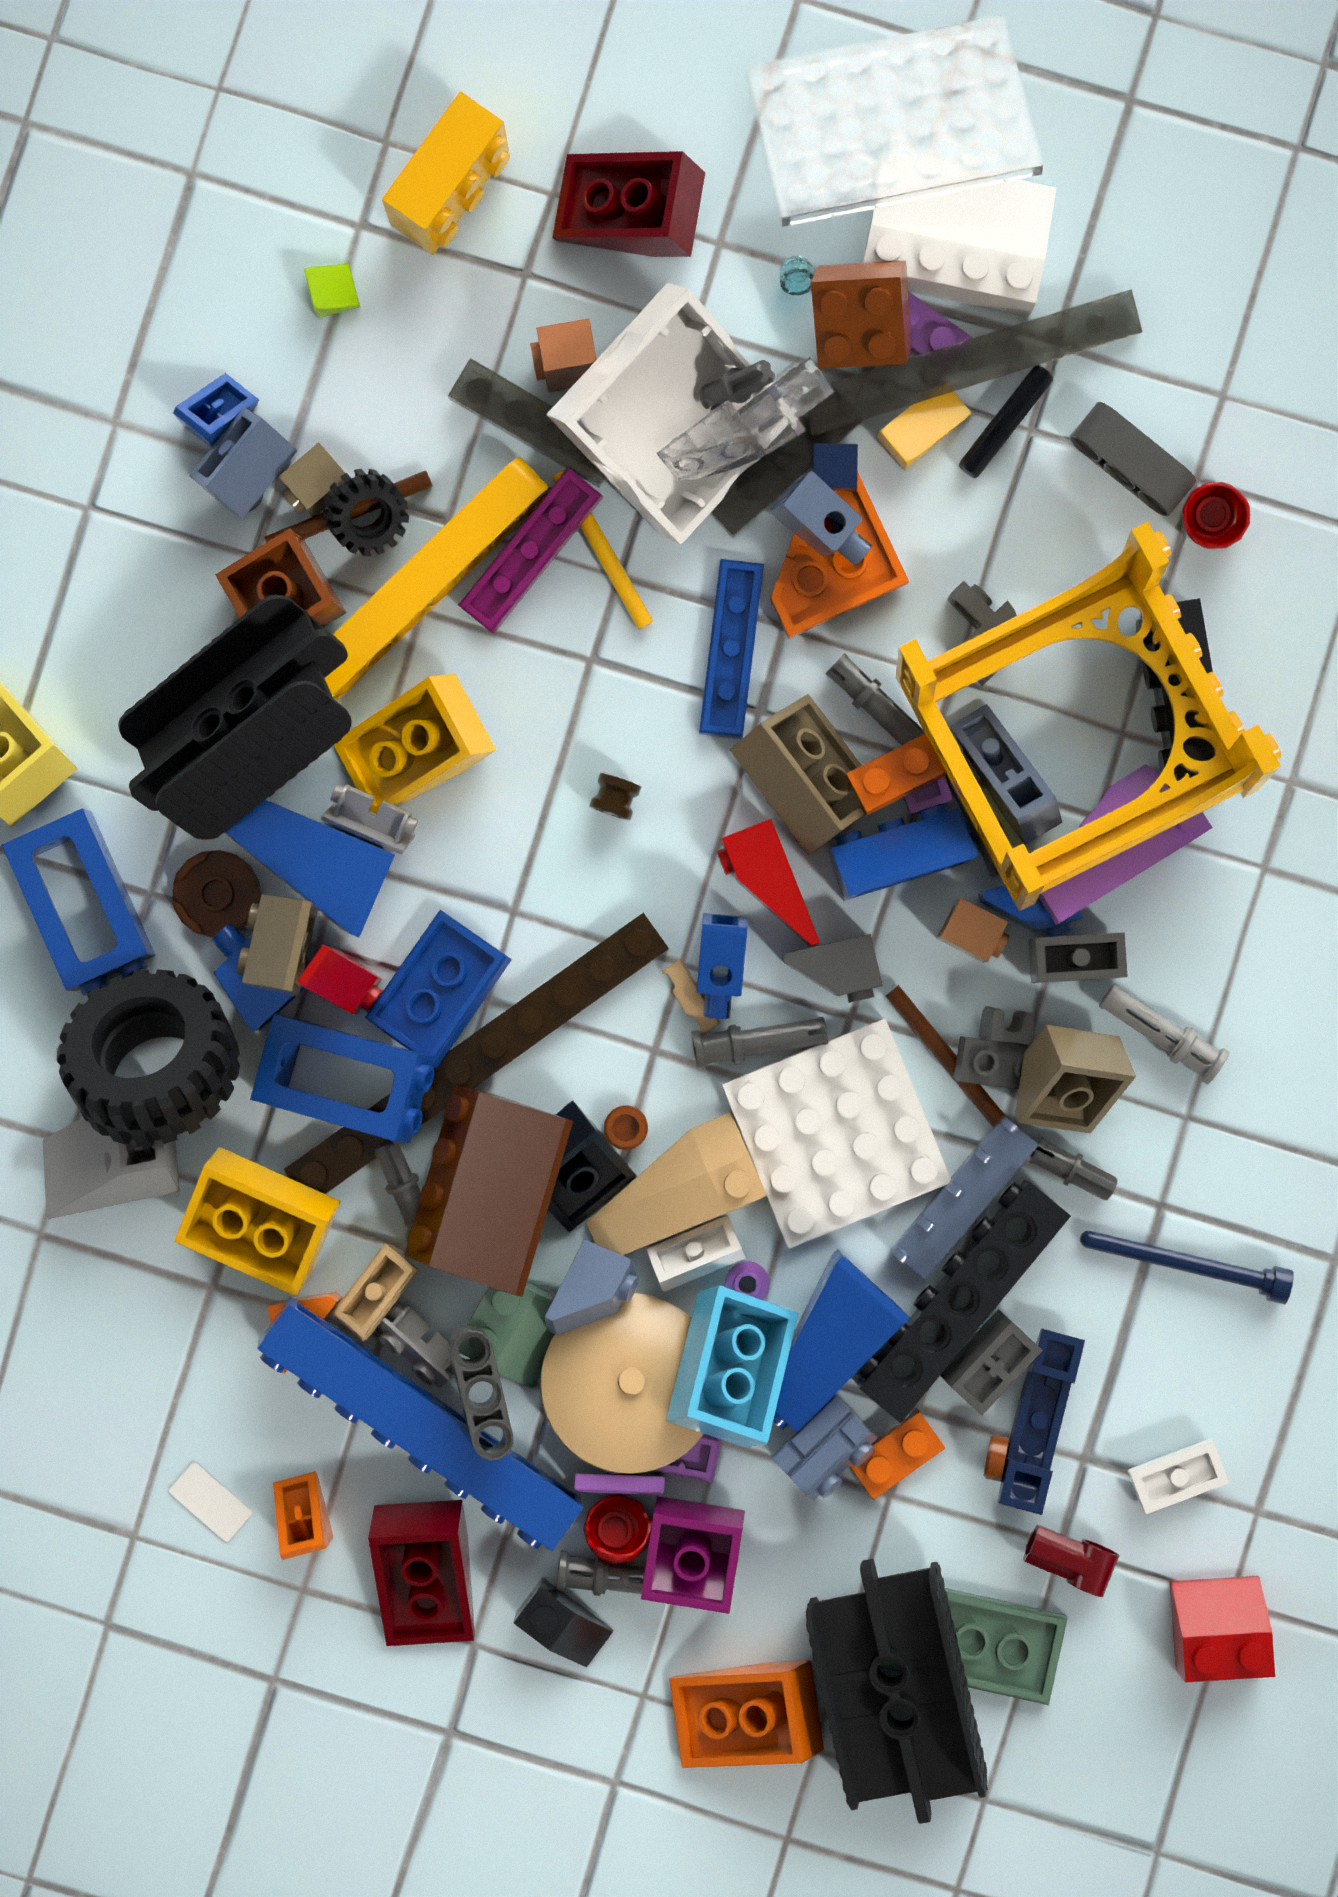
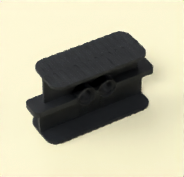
M276 594L260 600L229 628L227 627L223 633L215 637L212 642L204 646L201 651L193 655L190 660L182 664L175 672L171 673L167 679L159 683L156 688L148 692L145 697L126 710L118 723L119 732L124 740L138 749L144 766V770L129 783L132 797L149 810H159L163 816L194 838L201 840L215 839L224 832H227L234 824H237L245 815H248L255 807L262 804L265 799L272 796L275 791L282 788L290 779L297 776L300 771L307 768L310 763L317 760L320 755L327 752L350 731L352 721L349 712L333 699L325 681L326 676L346 661L348 653L344 644L328 630L323 629L319 622L289 597Z
M874 1559L863 1560L860 1565V1573L865 1592L819 1601L817 1597L810 1598L806 1609V1628L809 1633L810 1647H812V1656L816 1664V1673L819 1677L820 1691L822 1690L823 1704L826 1707V1717L829 1720L830 1734H832V1743L836 1751V1760L839 1764L840 1778L843 1781V1791L846 1794V1803L849 1805L850 1810H857L859 1802L911 1793L918 1823H928L931 1821L932 1814L931 1800L977 1792L979 1798H984L988 1790L983 1747L981 1748V1738L977 1730L978 1725L974 1717V1708L971 1704V1695L967 1687L968 1682L964 1674V1665L961 1661L957 1635L954 1631L955 1626L951 1618V1609L948 1605L947 1591L944 1588V1578L941 1575V1567L938 1565V1562H931L930 1568L878 1578ZM885 1660H894L901 1665L903 1672L899 1676L889 1677L881 1672L879 1664ZM902 1704L910 1708L913 1716L909 1720L899 1721L892 1717L889 1709L894 1705Z

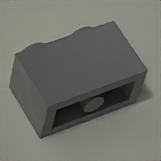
M1125 932L1038 937L1028 940L1031 984L1128 977Z

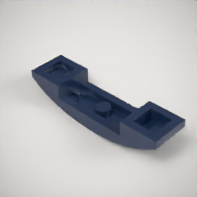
M1041 1328L1036 1344L1043 1351L1028 1366L1008 1443L997 1502L1039 1515L1043 1514L1053 1473L1050 1470L1071 1384H1075L1085 1344L1083 1339Z

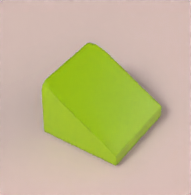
M349 264L315 266L304 269L312 303L318 318L361 307Z

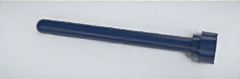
M1089 1230L1083 1232L1080 1236V1242L1085 1248L1259 1289V1294L1266 1295L1267 1301L1285 1305L1291 1294L1294 1272L1290 1269L1274 1266L1272 1270L1264 1268L1263 1272Z

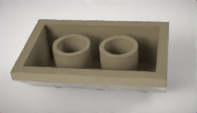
M809 694L760 723L729 749L739 762L741 768L748 774L765 797L767 803L774 809L791 832L793 838L800 844L808 856L866 815L846 778V773L862 765Z

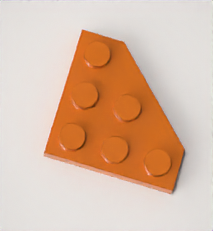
M858 471L856 491L835 492L862 517V521L855 528V531L868 541L872 547L865 557L854 566L838 551L823 557L796 534L793 535L770 598L788 639L909 583ZM825 517L824 526L829 533H832L833 524Z

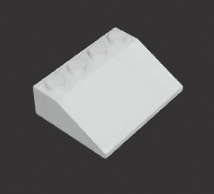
M885 153L863 263L906 261L908 291L911 293L1029 317L1036 304L1041 282L1056 187Z

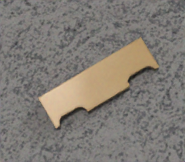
M682 959L662 970L663 974L667 973L675 985L672 992L686 1015L694 1016L700 1026L699 1032L701 1034L721 1023L719 1019L704 1016L705 996L704 994L697 993V983Z

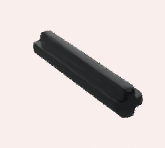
M1037 364L1031 369L961 459L959 467L967 475L977 478L1051 384L1053 375L1044 367Z

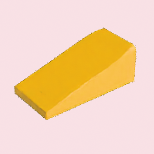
M942 381L878 432L877 439L900 466L906 470L969 418L972 413L948 384Z

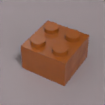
M906 261L819 265L811 280L818 369L907 364L912 349Z
M291 528L215 574L240 618L260 600L276 594L292 599L319 622L322 627L347 613L305 540Z

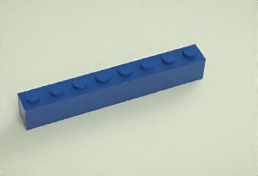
M290 1297L259 1339L257 1349L263 1353L260 1359L266 1365L279 1373H282L284 1369L300 1378L297 1384L304 1391L316 1398H320L322 1394L336 1403L334 1409L342 1417L354 1424L359 1419L373 1428L371 1435L380 1443L390 1449H393L395 1445L401 1447L410 1454L408 1460L415 1467L427 1474H430L432 1469L447 1479L444 1484L449 1490L463 1499L471 1495L483 1504L481 1510L497 1523L502 1524L505 1519L519 1528L517 1535L532 1547L538 1549L542 1544L553 1551L584 1508L579 1495L512 1449L505 1457L499 1460L489 1461L482 1458L476 1453L472 1445L463 1415ZM484 1430L479 1437V1442L486 1447H493L500 1442Z

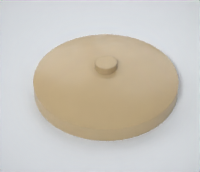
M634 1293L628 1303L622 1302L617 1314L565 1333L554 1335L542 1363L540 1376L541 1400L546 1418L552 1430L570 1452L585 1463L596 1468L614 1473L635 1474L653 1471L676 1461L699 1441L703 1433L666 1421L691 1321L690 1316L663 1299Z

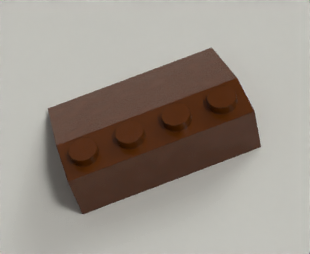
M454 1084L451 1096L446 1103L445 1117L439 1138L433 1148V1158L426 1183L420 1193V1203L415 1221L408 1234L405 1256L444 1272L523 1297L573 1121L495 1094Z

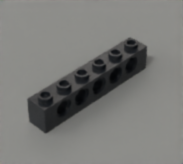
M1024 1179L1020 1185L1013 1182L998 1199V1203L1002 1205L992 1219L985 1216L975 1226L969 1235L974 1240L963 1254L957 1250L947 1260L941 1269L946 1274L935 1288L929 1284L919 1294L913 1303L917 1308L915 1313L887 1341L889 1344L879 1356L874 1354L857 1371L856 1374L861 1377L856 1383L858 1388L899 1423L905 1419L1071 1217L1070 1214L1030 1181ZM1013 1217H1022L1027 1224L1026 1234L1020 1240H1009L1005 1234L1007 1222ZM993 1251L999 1258L998 1268L992 1274H980L976 1266L978 1257L984 1252ZM957 1286H966L971 1292V1299L968 1305L961 1309L950 1307L948 1303L950 1291ZM930 1320L941 1322L943 1327L942 1336L934 1343L923 1342L920 1338L922 1325ZM900 1355H909L915 1361L914 1370L906 1377H897L891 1371L893 1360Z

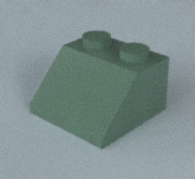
M528 1281L523 1297L488 1287L467 1325L479 1327L488 1336L493 1346L499 1375L533 1388L541 1375L546 1350L555 1335L549 1332L544 1318L554 1297ZM476 1337L464 1339L458 1348L459 1353L470 1359L477 1357L482 1350V1341Z

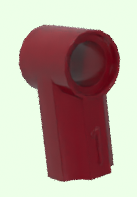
M1037 1524L1026 1544L1023 1560L1035 1567L1067 1579V1583L1086 1593L1103 1597L1120 1555L1095 1542L1086 1539L1080 1542Z

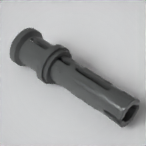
M824 1017L749 1030H741L740 1026L734 1024L729 1025L727 1030L721 1032L701 1034L699 1030L692 1031V1044L697 1070H704L707 1064L732 1061L735 1065L741 1064L742 1061L746 1060L745 1056L821 1044L826 1045L828 1044L827 1033L808 1034L809 1031L826 1029Z
M561 1550L556 1591L563 1592L565 1588L590 1590L594 1596L605 1594L606 1590L641 1594L643 1582L629 1581L628 1579L630 1577L644 1579L645 1567L612 1564L598 1557L592 1559L569 1556L568 1551ZM570 1571L590 1572L591 1575L570 1574ZM608 1575L621 1576L619 1580L609 1579L607 1577Z

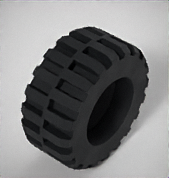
M157 969L156 974H150L148 970L133 971V976L123 979L122 975L110 979L111 984L101 990L99 987H96L88 993L87 997L89 1000L84 1005L78 1003L71 1012L70 1017L73 1021L65 1023L59 1037L63 1044H59L57 1048V1062L60 1065L58 1072L61 1080L85 1121H89L92 1128L102 1136L110 1135L113 1141L122 1144H130L133 1139L137 1146H153L154 1140L160 1139L166 1144L178 1140L177 1135L188 1131L189 1134H192L201 1128L200 1122L205 1118L211 1120L221 1110L219 1106L220 1101H227L234 1090L231 1080L235 1081L238 1078L240 1063L237 1059L240 1054L237 1040L220 1003L216 1001L213 993L205 985L198 984L195 978L186 974H179L176 978L173 971ZM159 1037H176L184 1040L181 1049L174 1059L157 1072L138 1078L115 1076L122 1059L139 1044Z

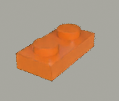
M926 733L846 773V778L866 816L946 776V771Z
M917 1410L871 1444L875 1450L864 1463L858 1467L851 1464L850 1468L874 1500L943 1451L945 1446L920 1411Z

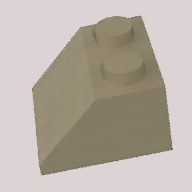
M262 894L259 905L252 903L247 921V930L253 931L250 948L242 947L237 965V973L243 975V984L299 997L301 985L297 981L305 970L318 909L312 902Z
M1046 1024L1023 1056L1015 1110L1017 1123L1091 1133L1136 1078L1120 1036Z

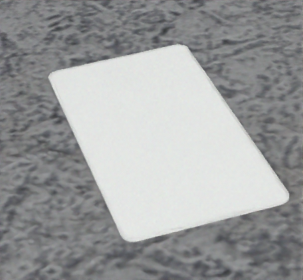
M192 1462L168 1491L169 1494L225 1543L229 1542L252 1516V1511L197 1462Z

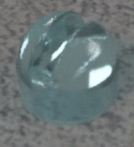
M791 256L783 262L779 272L782 290L787 294L795 296L806 294L811 290L814 268L807 258Z

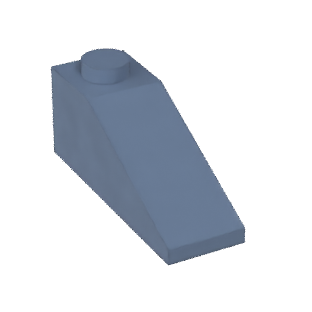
M987 704L949 726L959 745L963 746L965 755L1002 815L1024 845L1063 823L1056 796Z

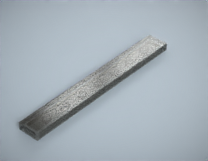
M1132 289L910 357L905 365L877 367L800 391L798 394L810 435H816L1142 333V328Z

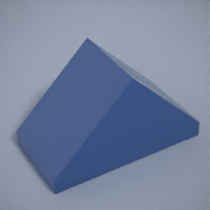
M224 373L177 405L173 414L187 430L212 448L241 410L246 408L252 412L257 406L259 399L228 374Z

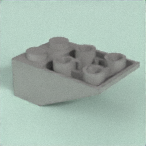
M83 1117L43 1139L46 1216L48 1219L180 1192L176 1141L164 1144L161 1139L154 1140L153 1146H137L133 1139L130 1144L118 1143L113 1141L110 1135L102 1136L92 1128L89 1121H85Z

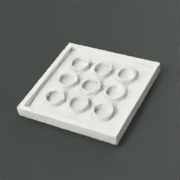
M886 1018L829 1040L826 1045H817L722 1084L788 1249L945 1186L951 1180Z

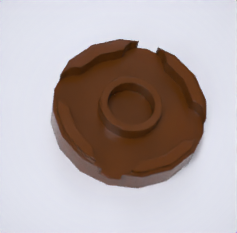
M221 850L200 852L186 860L176 873L173 882V908L181 922L193 932L212 938L229 923L238 932L246 928L252 903L259 905L261 900L259 879L251 865L238 855Z

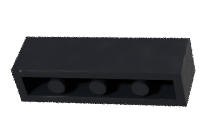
M1200 598L1176 602L1181 612V618L1178 619L1185 634L1192 633L1198 641L1202 650V657L1199 660L1206 673L1213 672ZM1141 613V620H1136V633L1142 626ZM1150 629L1148 635L1143 639V643L1149 651L1154 652L1160 648V644L1154 645L1152 641L1153 631ZM1167 659V662H1166V664H1165L1166 667L1169 666V665H1171V664L1169 663L1168 659ZM1144 663L1143 674L1145 684L1148 690L1153 689L1156 706L1151 707L1152 726L1155 733L1161 732L1164 749L1158 751L1159 767L1162 773L1173 745L1174 717L1172 706L1163 684L1153 670ZM1177 675L1168 677V682L1172 686L1180 684ZM1186 692L1181 694L1182 696L1188 697ZM1190 711L1185 714V721L1190 728H1205L1204 725L1195 721L1194 716L1198 715L1197 713ZM1190 738L1183 743L1185 753L1194 760L1209 761L1215 756L1214 747L1204 739ZM1181 764L1174 769L1177 781L1181 780L1186 773L1189 774V778L1198 774L1185 769Z

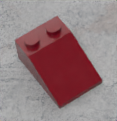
M683 151L567 154L552 238L559 242L650 257H691L705 172Z
M463 1500L374 1505L368 1540L386 1646L474 1641L475 1628L469 1544Z

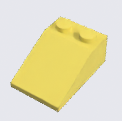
M0 682V818L12 828L78 768Z

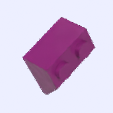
M657 1496L641 1599L730 1614L745 1510Z

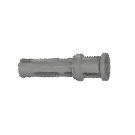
M1115 983L1110 987L1099 1004L1101 1009H1105L1137 1032L1169 1051L1167 1056L1170 1057V1061L1175 1064L1181 1062L1202 1076L1201 1081L1207 1085L1215 1078L1229 1056V1051L1225 1048L1218 1050L1198 1037V1031L1194 1028L1186 1027L1183 1030L1151 1007L1120 989ZM1127 1009H1130V1010H1132L1133 1012L1137 1013L1138 1015H1140L1141 1017H1143L1144 1019H1146L1147 1021H1149L1150 1023H1152L1153 1025H1155V1026L1158 1027L1159 1029L1154 1028L1153 1026H1151L1150 1024H1148L1147 1022H1145L1144 1020H1142V1019L1139 1018L1138 1016L1134 1015L1133 1013H1131V1012L1128 1011ZM1166 1034H1169L1170 1036H1172V1037L1175 1038L1176 1040L1174 1041L1173 1039H1171L1170 1037H1168ZM1192 1051L1196 1052L1197 1054H1199L1200 1056H1202L1203 1058H1205L1207 1061H1205V1060L1202 1059L1201 1057L1197 1056V1055L1194 1054Z

